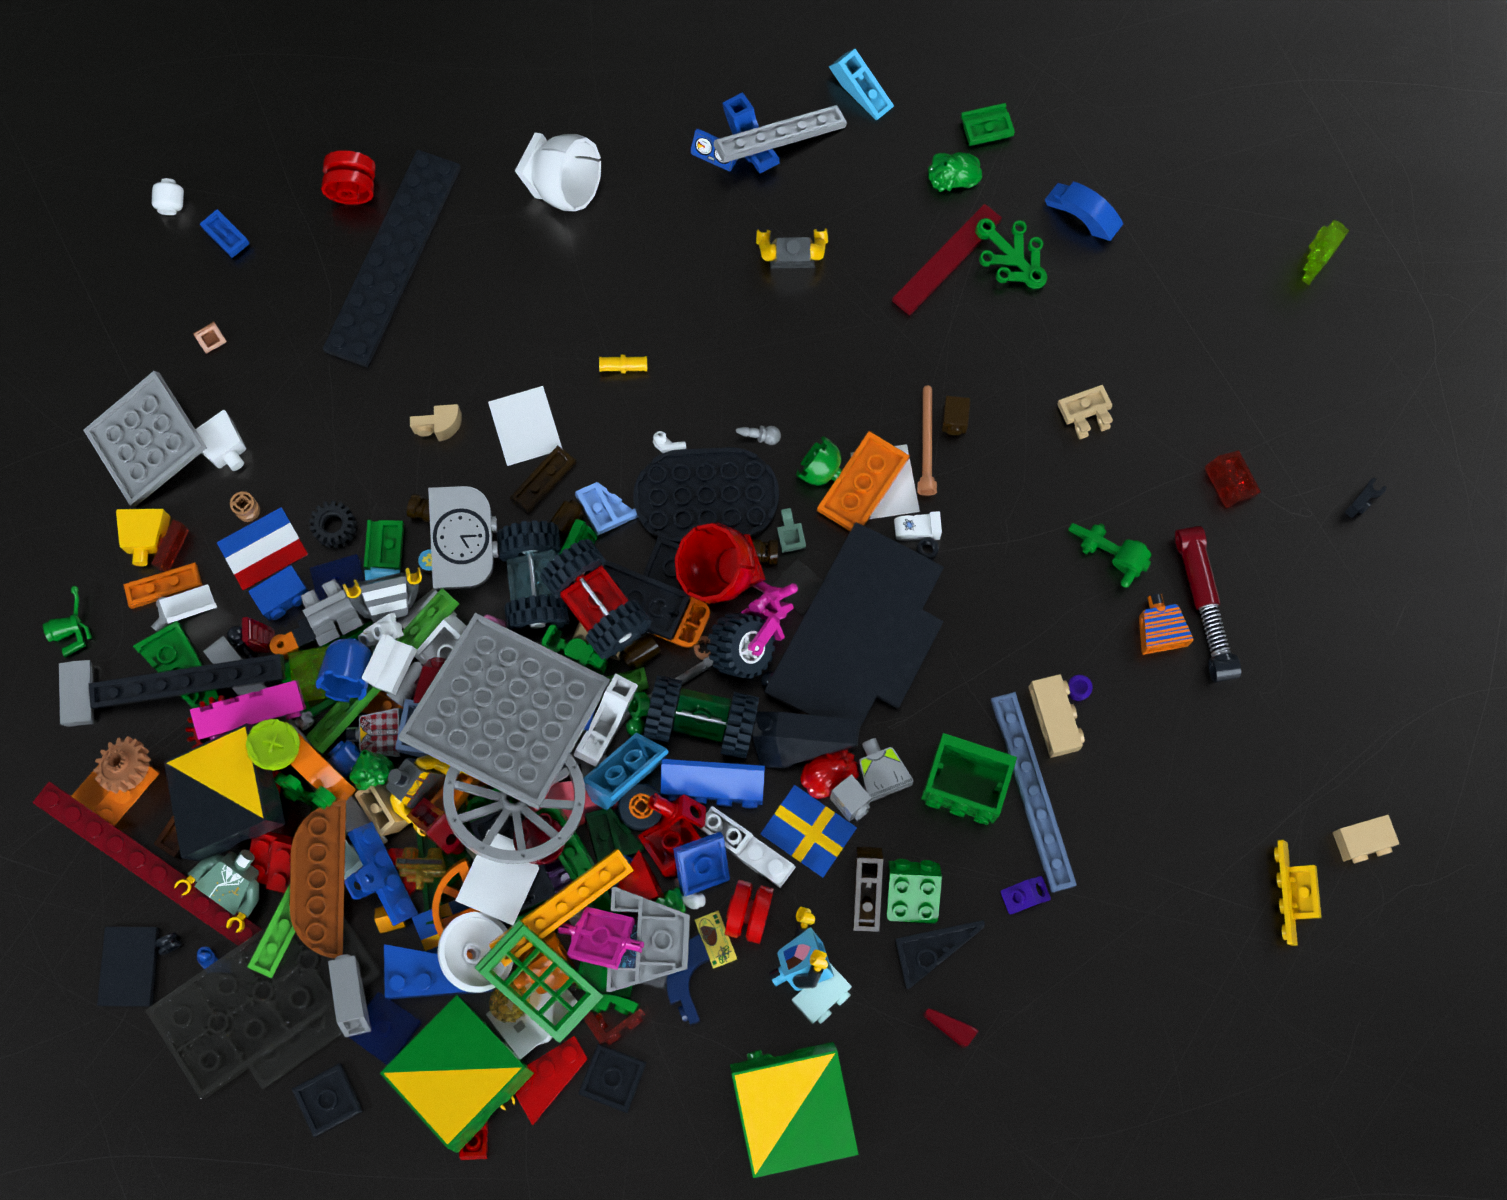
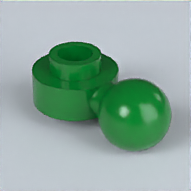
M643 691L635 692L628 708L632 718L626 723V731L630 736H633L636 732L640 735L644 734L645 722L642 720V717L648 714L650 698Z

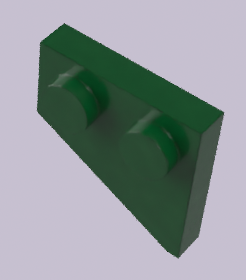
M611 808L607 811L601 809L584 814L597 863L617 848L623 856L634 855L638 850L640 852L646 851L643 844H640L632 835L630 829L618 819V816Z

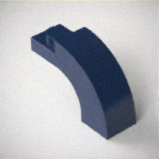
M700 934L689 940L688 969L667 975V992L670 1004L673 1005L681 1001L682 1006L678 1007L683 1022L688 1020L690 1025L700 1022L689 992L690 979L700 965L710 961Z

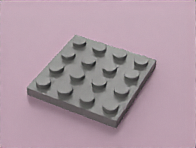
M156 371L149 374L84 429L85 434L130 506L134 507L207 448L160 373Z

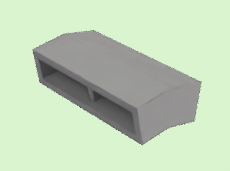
M90 660L59 663L61 725L72 727L94 724V709L90 708L88 684L93 683V667Z

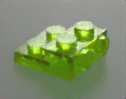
M1333 220L1328 227L1323 225L1315 236L1316 238L1308 247L1311 249L1307 257L1309 262L1303 268L1306 273L1301 279L1308 285H1310L1333 256L1348 234L1349 230L1341 222Z

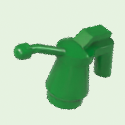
M77 586L71 587V593L75 597L73 615L67 618L50 619L48 622L43 623V630L49 642H58L73 633L76 634L77 641L62 648L64 658L86 647L82 627L85 629L87 639H92L89 627L83 624L78 616L79 589Z

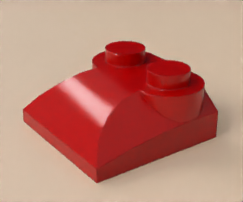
M684 818L666 830L660 829V821L638 835L641 843L664 877H674L677 875L673 848L701 839L692 824Z

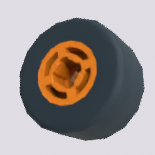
M636 784L617 802V813L620 821L632 830L643 831L653 827L660 820L662 814L648 808L647 804L649 798L654 793L660 796L661 794L656 788L648 784Z

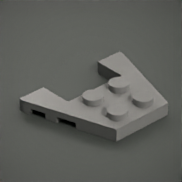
M612 887L611 911L638 912L637 941H643L644 948H642L643 951L641 953L636 951L635 968L607 969L606 992H613L687 970L690 915L620 888Z

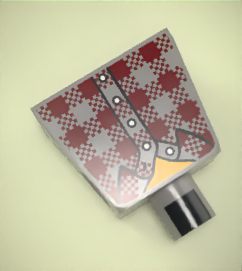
M396 708L359 716V727L346 728V741L359 742L360 752L369 750L386 756L406 757V755L400 754L395 749L403 709Z

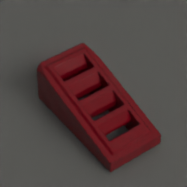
M243 617L242 641L256 654L271 653L269 645L271 639L275 636L274 629L249 617Z
M928 1008L923 1013L925 1018L962 1048L967 1047L979 1032L975 1027L934 1009Z

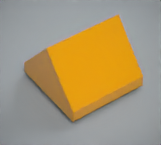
M384 907L375 908L374 920L380 934L406 927L405 921L393 926Z

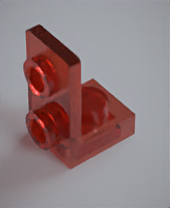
M639 1009L608 1032L605 1031L608 1025L600 1013L595 1016L591 1011L583 1019L601 1045L607 1043L609 1046L622 1037L620 1035L622 1030L627 1027L632 1030L642 1023L641 1017L645 1013L642 1009Z

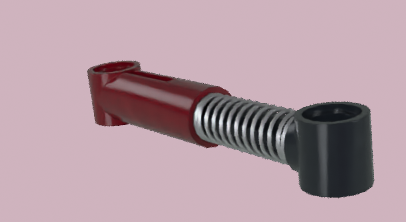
M1201 525L1178 529L1175 531L1176 547L1178 552L1182 554L1195 607L1202 614L1204 630L1207 631L1205 634L1208 635L1206 638L1209 639L1208 643L1212 652V658L1209 659L1211 678L1214 682L1240 678L1241 665L1239 658L1236 654L1231 653L1230 648L1227 647L1229 643H1226L1228 639H1225L1226 635L1223 634L1225 630H1222L1224 626H1221L1223 622H1220L1222 618H1219L1221 614L1218 613L1220 610L1217 608L1221 603L1206 551L1205 531Z

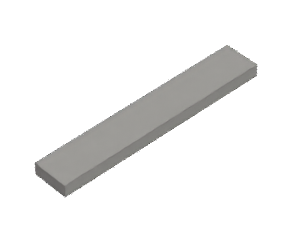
M834 105L714 140V147L722 162L725 163L845 128L847 121L838 106Z

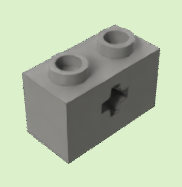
M851 774L831 791L830 800L850 822L854 818L857 821L869 812L871 797Z

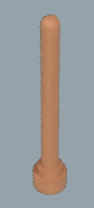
M929 385L923 388L922 477L917 485V493L924 496H931L937 493V482L932 477V387Z

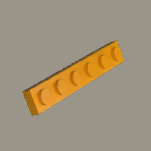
M617 848L520 921L543 939L634 870ZM511 928L490 942V948L492 949ZM523 937L510 952L515 957H519L534 945ZM507 956L501 960L504 967L512 962Z

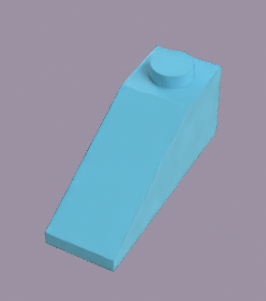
M856 49L845 53L829 66L841 86L875 120H878L894 107Z

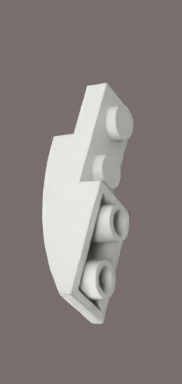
M713 806L706 813L705 826L703 828L698 827L708 836L721 832L724 835L725 848L729 853L779 888L782 887L796 868L794 864L759 841L752 833Z

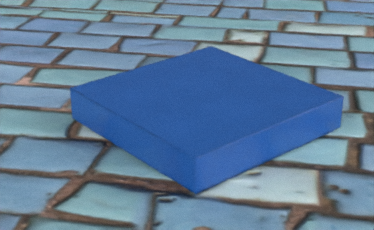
M721 832L673 848L679 888L684 897L730 880L724 835Z

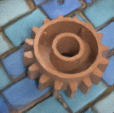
M128 736L125 740L119 737L115 745L111 742L108 743L109 749L107 751H100L103 756L95 760L99 766L93 769V772L98 774L95 780L106 790H111L114 793H118L121 790L125 793L127 790L135 788L144 779L149 770L151 758L146 755L149 750L138 740H133Z

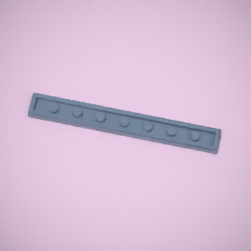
M1016 692L991 698L992 707L1007 754L1017 757L1013 774L1050 891L1053 893L1075 887L1077 884Z

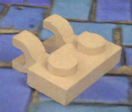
M1103 385L1058 400L1057 405L1066 424L1074 422L1079 440L1089 436L1088 431L1091 430V427L1085 419L1096 414L1101 432L1111 428L1110 423L1113 422V419L1107 410L1111 409L1112 403Z

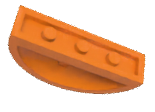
M298 733L300 739L299 753L291 765L316 789L322 786L336 797L335 801H347L357 790Z
M467 857L450 867L437 886L433 899L432 916L439 936H441L445 927L456 917L469 912H480L470 907L443 919L441 916V895L445 893L457 898L460 890L448 886L447 883L458 872L464 883L471 868ZM468 950L467 957L472 959L473 954Z

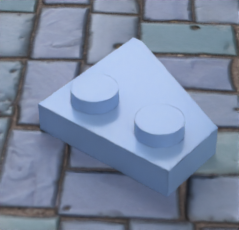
M598 482L575 491V496L583 507V511L597 536L638 518L635 508L631 509L625 505L621 498L609 493L607 488Z

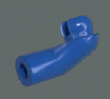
M206 946L198 949V963L207 973H232V960H218L213 951Z

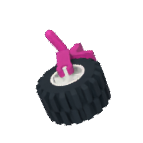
M762 581L753 587L764 594L759 599L751 602L749 608H746L741 613L725 614V617L718 619V624H714L711 628L713 632L709 634L710 644H707V650L711 652L708 655L709 659L713 660L712 665L718 668V671L737 677L753 678L754 675L762 674L761 670L768 668V661L771 662L773 656H771L772 651L775 652L773 642L775 640L781 641L785 638L780 626V620L785 618L787 613L794 609L792 603L781 602L780 600L798 591L796 584L792 583L783 588H777Z

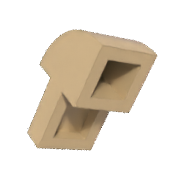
M458 404L434 406V415L411 416L410 426L414 434L429 436L435 433L438 441H444L451 438L460 428L462 413Z

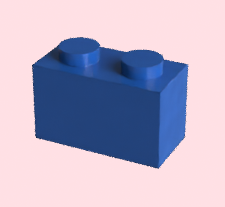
M290 565L248 592L263 616L268 621H271L272 619L277 620L284 616L286 611L293 606L302 605L301 595L309 592L297 571Z

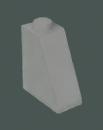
M345 954L337 956L335 960L328 961L337 1024L345 1037L371 1032L359 963L355 955Z

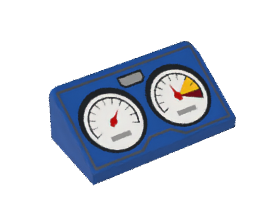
M696 129L691 146V154L727 171H731L738 159L723 163L714 147V140L720 138Z

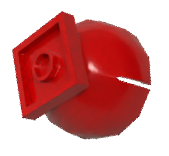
M710 523L694 527L681 539L675 556L676 578L689 596L708 604L733 600L744 590L766 580L751 536L748 534L743 535L739 531L721 523Z

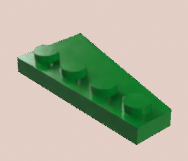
M178 621L133 645L158 673L203 666ZM216 690L183 695L181 697L192 708L200 707L199 703L201 701L209 705L210 697H214L216 702H218L220 695Z

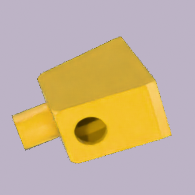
M117 509L116 516L120 548L128 554H133V565L147 566L148 554H158L163 550L170 523V515L164 509Z

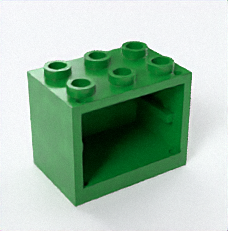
M943 733L933 758L921 800L926 801L925 804L932 808L940 809V806L950 809L949 812L956 816L964 817L965 814L972 816L974 821L984 825H988L989 822L994 823L1000 816L1017 757Z

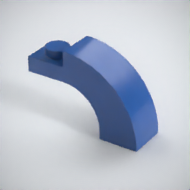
M743 92L723 102L724 112L733 135L759 127L754 108ZM773 149L745 157L749 163L752 162L759 174L780 163L779 157Z
M1073 181L1070 186L1057 183L1045 198L1047 206L1067 211L1082 220L1092 236L1111 241L1123 225L1118 213L1103 197L1080 183Z

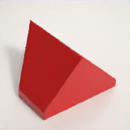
M638 850L630 863L634 871L620 880L616 887L656 902L658 897L664 898L657 878L640 850Z

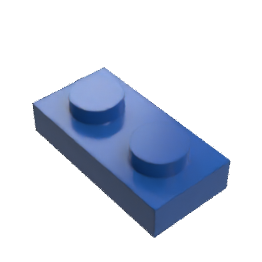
M218 209L200 223L202 229L231 258L250 244L248 239Z

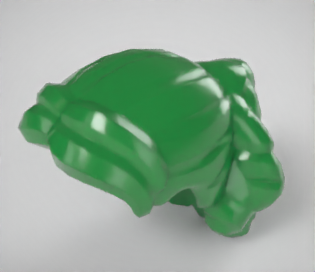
M963 152L951 155L937 153L933 156L932 164L928 168L929 180L939 192L944 190L950 191L952 188L957 187L971 188L977 185L983 176L979 159L974 155Z
M363 750L356 764L352 767L349 779L355 784L357 789L367 790L370 786L384 785L387 782L389 772L397 768L385 755Z

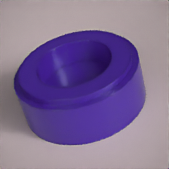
M1075 675L1068 681L1069 696L1073 700L1082 701L1091 694L1093 686L1088 677Z

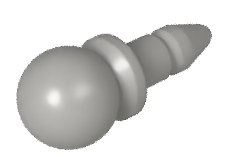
M761 425L759 429L749 427L736 429L738 434L757 438L758 442L764 441L768 445L777 444L781 438V432L775 426L765 428Z

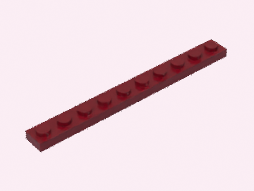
M49 781L32 802L246 952H249L264 930L246 917L243 920L245 927L241 932L236 933L240 926L237 920L228 929L226 926L227 921L232 917H237L238 912L235 915L231 914L194 887L196 882L191 884L192 887L189 893L182 895L187 891L188 885L185 882H181L176 888L174 887L177 881L186 879V875Z

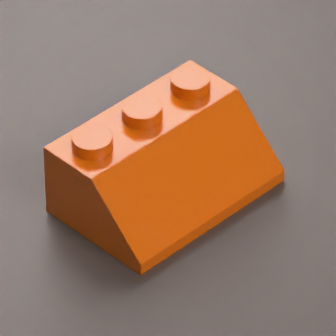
M149 764V770L144 779L135 788L129 789L125 793L121 790L118 793L106 790L95 780L98 774L92 772L73 793L72 797L115 826L160 772Z

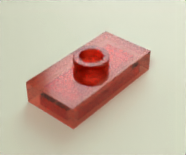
M172 520L165 537H162L158 543V551L152 564L159 571L165 572L171 569L189 532L181 522Z

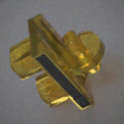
M405 847L402 857L397 858L396 861L399 876L407 877V882H416L417 890L424 888V882H433L434 877H443L447 872L441 848L428 849L427 858H419L418 849Z

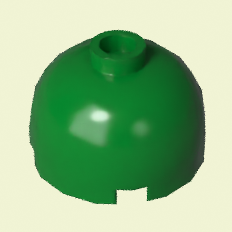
M825 436L821 437L823 442L821 444L816 442L802 460L801 465H805L802 472L799 470L796 472L797 477L811 485H824L830 479L835 481L842 472V469L839 468L842 462L841 452Z

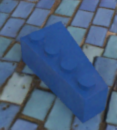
M384 944L385 998L392 1000L476 994L459 989L446 978L440 967L438 954ZM495 988L480 993L495 992Z

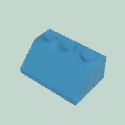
M636 732L583 778L585 789L591 801L607 811L662 763V759H665L669 753L667 748Z

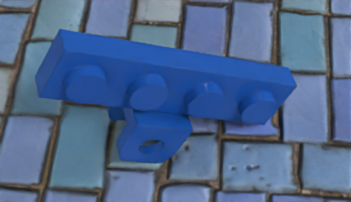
M373 822L348 832L347 834L363 864L362 868L348 876L344 881L353 899H361L376 892L393 926L417 915L418 912ZM354 882L360 884V890L355 889Z

